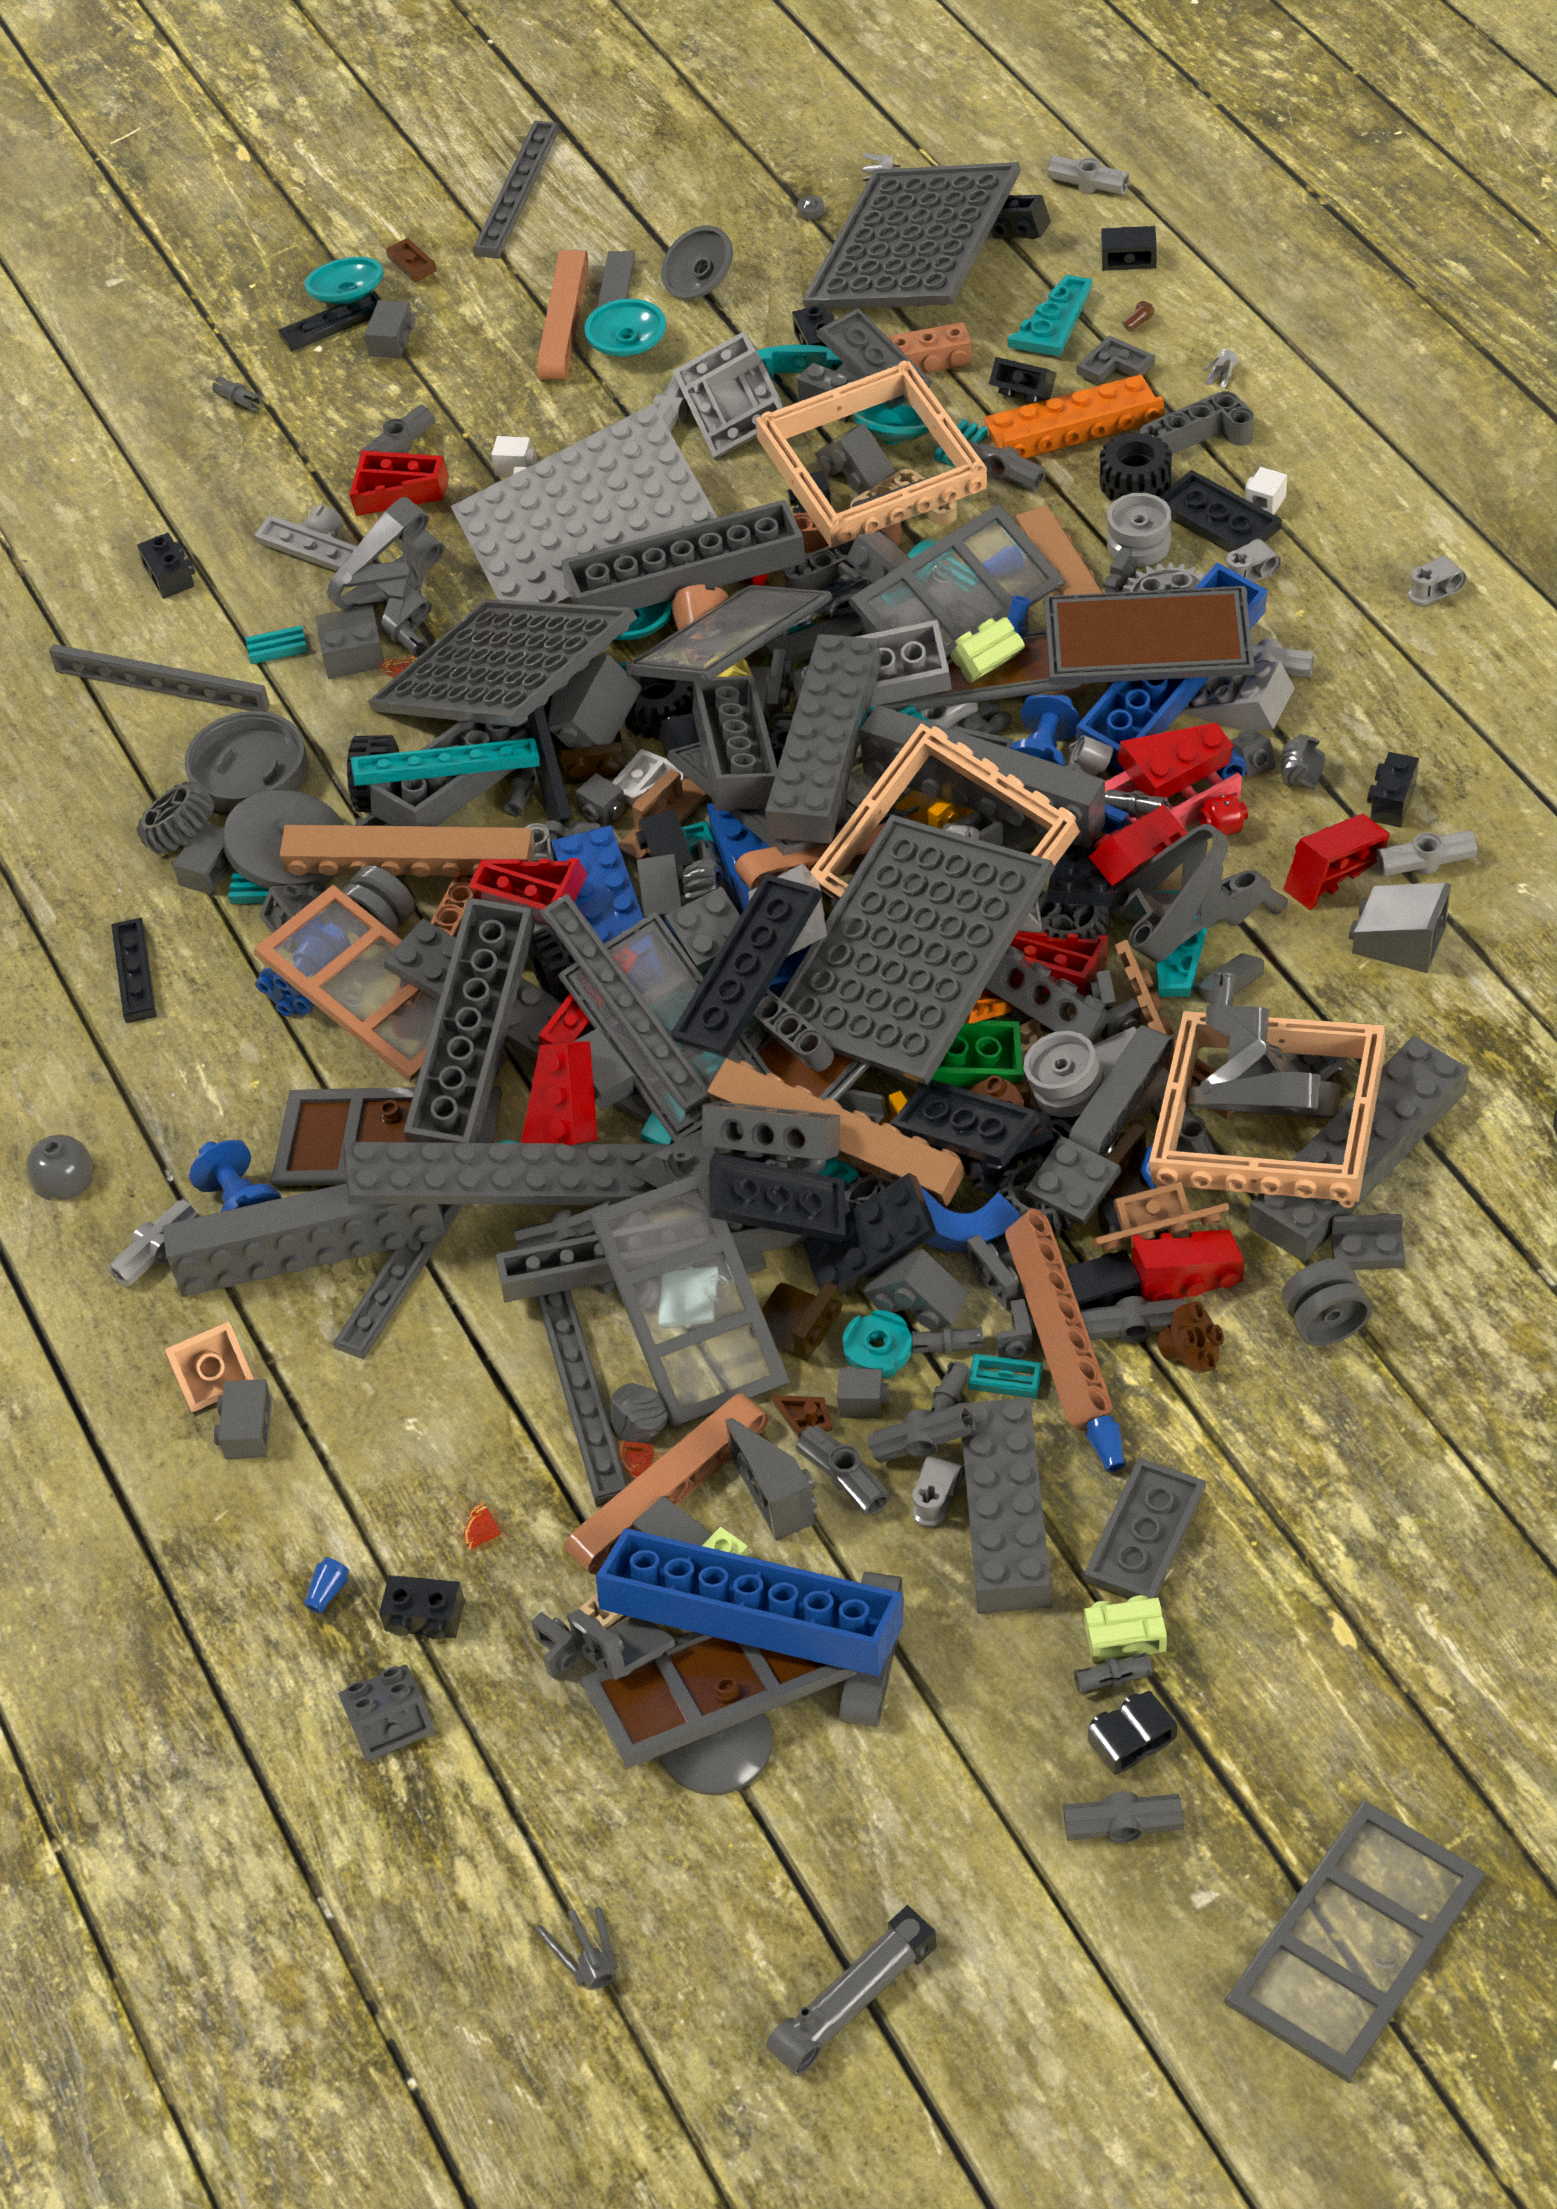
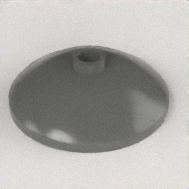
M710 225L695 227L682 234L671 245L662 263L661 278L666 290L681 300L697 299L713 291L723 281L732 263L733 247L729 237L718 227Z
M762 1713L662 1754V1762L669 1775L678 1784L690 1791L704 1795L732 1793L754 1781L767 1765L772 1751L771 1727L765 1713Z

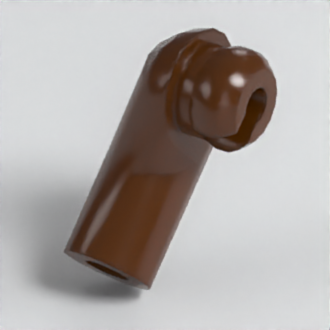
M1140 301L1136 305L1135 311L1122 321L1123 326L1127 331L1132 332L1140 324L1152 318L1154 306L1147 301Z

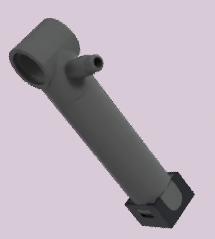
M906 1905L888 1922V1931L807 2007H802L795 2018H788L778 2025L769 2036L766 2048L795 2076L803 2074L818 2059L822 2048L913 1962L919 1965L937 1947L935 1930L910 1906Z

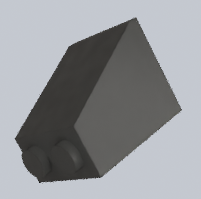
M608 654L593 657L585 669L576 672L569 679L565 687L553 693L548 719L549 730L570 749L611 744L638 697L641 685L630 675H627V672Z
M1426 883L1373 886L1369 898L1364 897L1359 908V916H1361L1359 921L1354 920L1350 928L1349 939L1353 940L1352 953L1428 973L1447 926L1451 884Z

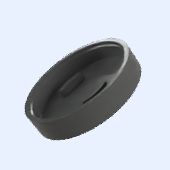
M263 711L234 713L210 723L194 737L185 755V770L189 782L195 781L208 791L215 805L214 811L228 815L235 806L252 795L271 790L298 791L307 776L309 767L305 744L298 728L282 716Z

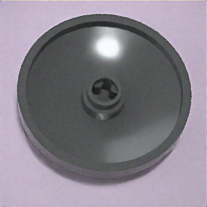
M271 790L246 798L230 812L224 827V851L232 867L248 881L270 889V886H285L288 884L322 885L335 876L309 873L294 875L286 873L279 856L284 825H344L339 815L323 801L297 791Z

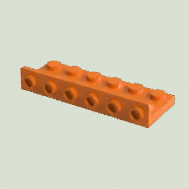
M1142 374L985 416L984 426L987 427L988 434L996 448L1001 449L1005 446H1011L1018 451L1020 457L1025 459L1142 427L1164 416V399L1162 396H1154Z

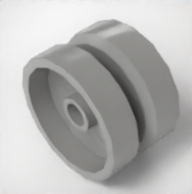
M1132 493L1115 500L1107 512V550L1111 557L1115 559L1120 548L1132 550V563H1135V567H1146L1164 559L1170 551L1171 509L1167 502L1158 496L1148 493Z
M1059 1031L1041 1037L1030 1047L1024 1057L1023 1069L1039 1108L1043 1111L1046 1110L1049 1115L1056 1117H1074L1082 1114L1105 1079L1091 1040L1081 1033Z

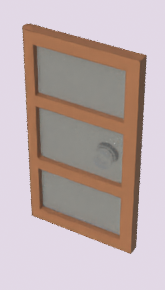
M332 885L254 948V955L407 1081L411 1082L419 1075L439 1001L384 968V960L402 942V939L339 888Z

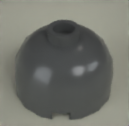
M61 1134L52 1135L40 1140L32 1147L26 1161L27 1178L34 1192L43 1199L51 1200L50 1197H61L62 1200L71 1199L81 1194L92 1181L93 1160L83 1143L75 1138Z

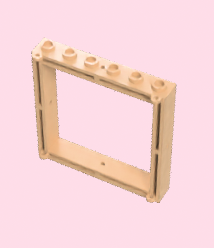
M902 361L892 368L774 412H765L762 416L756 418L758 441L831 548L854 540L859 534L874 533L885 527L987 489V467L909 361ZM904 395L956 468L836 514L786 439Z
M921 723L810 872L819 881L821 891L839 901L848 886L847 883L839 879V876L930 755L1048 829V833L1031 855L1051 860L1055 866L1080 831L1075 822L1076 817L1070 811L1063 807L1057 810L1049 804L1050 800L1036 790L1033 793L1023 788L1025 785L1015 776L1009 774L1005 777L999 773V768L990 760L983 758L980 761L972 756L974 754L973 751L963 743L958 742L955 745L947 740V734L936 726L930 729Z
M1183 1011L1149 1161L1152 1184H1156V1187L1159 1188L1182 1182L1183 1187L1331 1199L1339 1201L1340 1205L1345 1208H1351L1355 1202H1359L1386 1049L1385 1025L1269 1017L1267 1041L1279 1047L1283 1053L1362 1059L1343 1165L1176 1151L1186 1107L1187 1089L1191 1085L1198 1050L1202 1047L1229 1049L1230 1042L1229 1037L1205 1023L1206 1013Z

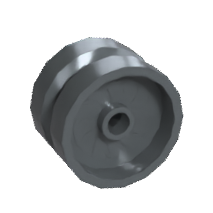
M366 865L360 868L351 878L350 884L341 889L342 892L394 934L397 933L398 927L410 918L415 909L413 898L407 888L395 876L377 866ZM333 905L335 914L340 922L352 934L361 938L368 932L338 906ZM378 940L373 945L382 946L384 944Z
M1326 1259L1303 1268L1287 1281L1281 1294V1300L1289 1315L1294 1319V1325L1300 1337L1306 1344L1312 1346H1327L1343 1341L1359 1331L1372 1315L1373 1306L1365 1291L1359 1286V1280L1353 1268L1347 1261L1341 1259Z

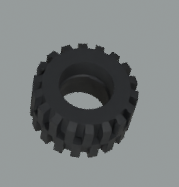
M1149 433L1121 434V437L1112 438L1111 442H1106L1103 446V450L1100 452L1101 491L1106 493V497L1109 500L1114 499L1115 501L1121 496L1132 493H1148L1160 496L1171 485L1172 452L1168 444L1162 442L1161 438L1157 436L1152 437Z
M630 675L641 685V691L624 720L627 728L632 729L635 735L642 734L643 738L650 739L655 737V740H659L662 720L674 715L681 716L693 713V682Z
M393 735L354 736L352 738L347 756V781L350 799L357 812H372L370 785L372 784L354 786L350 758L398 753L399 748Z
M548 928L532 935L528 956L541 989L554 996L560 1002H564L570 993L558 975L576 962L553 930Z

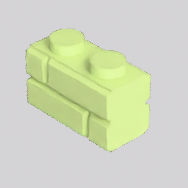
M1003 617L997 622L991 618L978 627L980 632L972 635L969 631L955 641L957 646L951 652V658L961 668V672L968 682L972 683L1016 657L1025 647V643L1019 634L1015 633V629L1008 618Z
M1140 1595L1130 1598L1125 1603L1112 1604L1109 1601H1100L1094 1603L1090 1608H1084V1624L1092 1662L1105 1661L1109 1658L1132 1657L1144 1652L1152 1654L1166 1651L1167 1635L1159 1598L1149 1599L1147 1596Z

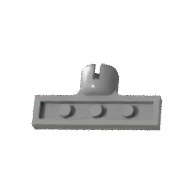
M324 504L315 506L306 521L301 525L268 515L254 535L257 543L336 572L357 547L335 538L343 527L344 522L341 520L340 514L332 507L328 506L324 510L326 507Z

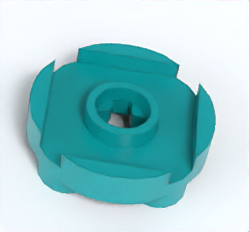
M871 1311L870 1316L863 1318L859 1315L849 1322L843 1333L842 1340L846 1363L854 1369H882V1378L885 1379L893 1377L897 1370L908 1362L912 1354V1336L907 1328V1323L903 1318L889 1311ZM879 1338L884 1339V1346L880 1348H874L869 1343L870 1341L877 1342Z

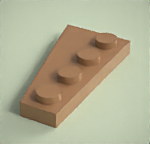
M1127 940L1115 944L1149 1028L1167 1035L1174 1034L1167 1016L1160 1017L1159 1011L1164 1008L1157 991L1150 993L1149 987L1153 986L1154 983L1147 967L1140 969ZM1177 1040L1174 1041L1172 1052L1165 1063L1169 1073Z

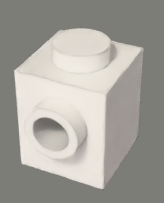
M497 436L491 454L495 476L509 477L513 475L514 467H529L536 463V450L532 449L530 438Z
M1260 467L1255 476L1250 477L1247 481L1245 488L1246 500L1274 515L1286 498L1287 474Z

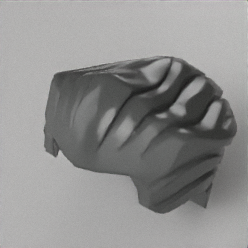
M1298 734L1297 737H1294L1293 740L1284 745L1281 771L1285 785L1312 790L1316 788L1325 760V754L1316 748L1320 740L1308 735Z
M629 1383L618 1388L613 1393L611 1398L610 1427L617 1438L633 1448L646 1447L653 1437L665 1431L669 1415L659 1392L639 1384Z

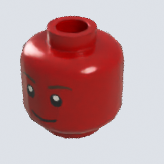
M1225 794L1207 799L1203 804V808L1199 810V819L1201 825L1211 824L1228 836L1241 832L1244 820L1248 819V810L1246 804L1243 801L1239 802L1235 795Z

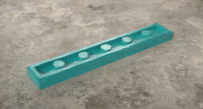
M535 738L350 758L354 786L540 766Z

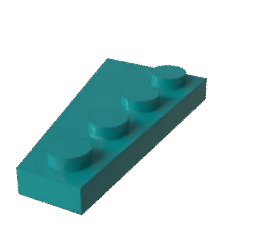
M1066 275L1048 294V300L1043 304L1040 303L1034 309L1035 314L1029 320L1025 319L1020 324V330L1016 334L1012 333L1008 337V347L1061 356L1093 288V279Z
M1164 890L1152 892L1180 894L1181 890ZM1203 928L1183 942L1163 961L1156 962L1157 994L1159 997L1191 996L1208 928Z

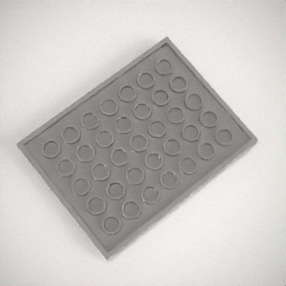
M655 404L451 506L497 599L572 604V601L565 586L561 560L718 518Z

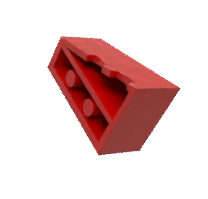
M362 450L349 494L356 516L386 511L393 503L403 497H408L416 505L444 500L449 481L444 457Z
M1215 722L1121 741L1117 761L1137 788L1145 795L1168 798L1227 766L1230 762L1234 745Z
M1163 804L1131 825H1126L1120 830L1117 829L1111 834L1104 835L1093 845L1097 850L1088 857L1113 887L1186 835L1187 832Z
M1362 813L1302 837L1295 846L1296 852L1283 890L1311 911L1317 906L1318 902L1316 900L1326 892L1333 895L1339 890L1337 884L1348 876L1355 879L1377 862L1376 851L1377 849L1386 848L1390 833Z
M542 858L539 861L521 862L520 859H481L468 887L476 899L531 908L534 921L548 925L540 910L567 893L575 903L588 874L579 858H568V861H550L549 858Z
M1018 931L1010 946L1021 950L1025 954L1023 958L1032 964L1038 962L1051 970L1050 975L1060 981L1063 978L1074 983L1078 987L1077 992L1087 997V995H1090V983L1094 982L1096 972L1103 971L1108 963L1109 935H1098V940L1078 939V934H1067V938L1047 937V933ZM1017 970L1014 976L1017 986H1020L1023 982V975L1020 970ZM1043 987L1041 993L1050 996L1047 987Z
M590 1041L558 1042L540 1045L521 1143L576 1145L597 1141Z
M1231 1230L1190 1232V1237L1173 1238L1171 1233H1163L1160 1235V1239L1143 1240L1141 1235L1131 1236V1261L1141 1279V1297L1146 1302L1180 1299L1188 1296L1196 1297L1206 1291L1221 1287L1228 1288L1243 1282L1244 1259Z

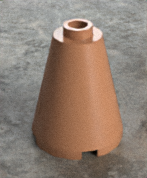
M702 584L687 586L678 590L675 593V599L671 600V609L678 631L729 599L728 594L718 587H715V591L707 590L706 585ZM717 623L689 642H707L723 634L725 626L724 624ZM685 652L690 666L709 665L712 663L710 659H698L694 652Z

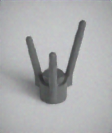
M601 1907L595 1908V1915L603 1952L599 1948L592 1947L576 1911L571 1909L568 1912L575 1932L584 1949V1952L578 1957L580 1963L578 1966L543 1926L539 1925L536 1927L537 1933L543 1938L544 1942L573 1974L579 1987L586 1985L588 1990L600 1989L616 1977L615 1970L618 1966L612 1955L606 1922Z

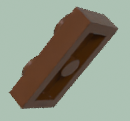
M409 238L386 248L387 257L414 283L437 272L435 262Z

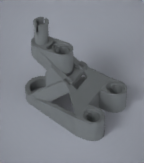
M408 497L398 499L383 513L335 573L328 585L327 596L340 609L345 610L355 606L361 607L387 603L381 623L382 633L392 642H400L411 654L417 657L421 655L417 647L424 652L427 648V642L420 638L413 630L427 618L432 609V603L421 595V586L426 572L441 558L444 552V545L426 530L429 523V515ZM394 541L403 552V555L393 562L370 564ZM345 586H346V587H354V586H357V587H355L354 589H352L351 591H349L348 593H346L345 595H342V596H341L342 591H343V589H344Z
M1203 824L1197 826L1154 856L1131 875L1126 876V879L1114 888L1112 906H1108V908L1131 925H1135L1129 934V945L1151 961L1161 962L1183 942L1203 928L1212 927L1218 920H1222L1229 926H1236L1259 904L1265 906L1273 914L1278 915L1282 911L1275 905L1277 904L1285 910L1288 905V899L1272 889L1270 881L1254 870H1246L1222 880L1224 868L1222 863L1228 852L1229 844L1227 836L1213 825ZM1213 837L1212 847L1206 856L1208 846L1207 839ZM1183 863L1182 889L1180 894L1152 892Z
M1215 972L1212 1005H1207L1205 1023L1230 1038L1228 1062L1202 1081L1199 1087H1189L1187 1089L1186 1105L1212 1110L1332 1119L1338 1113L1341 1084L1321 1081V1075L1300 1072L1283 1055V1051L1279 1047L1267 1041L1269 1009L1254 1006H1233L1236 974ZM1274 1069L1278 1071L1276 1073H1271Z

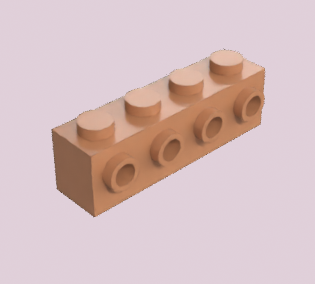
M964 322L887 336L923 373L972 365L971 341Z

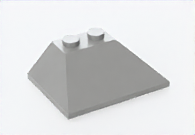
M746 331L673 370L674 376L715 460L757 437V417L762 416L765 412H774L785 407Z

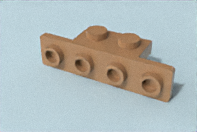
M670 769L662 778L657 779L643 796L635 801L632 806L635 828L618 844L620 852L635 861L646 858V850L639 849L635 832L639 831V819L675 809L681 824L709 795L688 777L681 781V774Z
M1182 1182L1136 1193L1113 1201L1122 1231L1097 1237L1091 1242L1092 1249L1102 1247L1103 1253L1122 1248V1242L1131 1240L1133 1235H1141L1143 1240H1153L1156 1238L1155 1233L1168 1230L1173 1235L1189 1230L1188 1224L1201 1221L1202 1226L1222 1221L1221 1215H1224L1230 1209L1228 1203L1190 1212Z

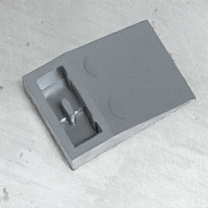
M1281 661L1260 662L1254 664V675L1210 677L1181 712L1185 715L1216 722L1217 724L1242 731L1274 729L1295 687Z

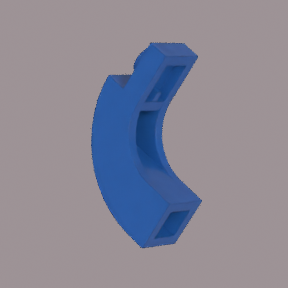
M920 1186L937 1234L926 1240L925 1243L944 1251L968 1253L967 1240L978 1234L986 1244H994L1005 1235L1006 1229L1021 1217L1019 1216L1020 1213L999 1192L978 1211L961 1214L941 1206Z

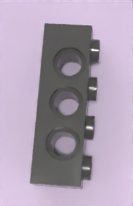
M1009 946L985 988L1053 1031L1081 1033L1091 1040L1092 1044H1096L1112 1013L1104 1009L1105 1003L1094 996L1087 995L1085 997L1077 992L1078 987L1074 983L1063 978L1060 981L1050 975L1051 970L1038 962L1033 964L1023 958L1025 954L1021 950ZM1017 970H1020L1023 975V982L1020 986H1017L1014 980ZM1043 987H1047L1050 993L1049 1000L1046 1003L1041 999ZM1071 1003L1075 1005L1077 1010L1073 1020L1067 1014L1068 1006Z
M723 1101L703 1105L701 1146L714 1147V1152L733 1153L735 1149L743 1150L744 1155L748 1157H763L765 1153L775 1154L776 1160L792 1161L795 1160V1157L806 1158V1163L815 1165L826 1164L827 1159L839 1155L840 1115ZM737 1123L740 1124L743 1129L742 1137L739 1135L737 1131ZM768 1127H770L773 1131V1141L769 1138L767 1134ZM799 1130L804 1135V1144H802L798 1139Z

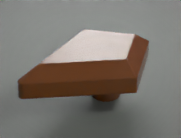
M771 1396L773 1405L798 1438L801 1437V1434L809 1426L814 1427L817 1425L825 1432L833 1430L824 1397Z

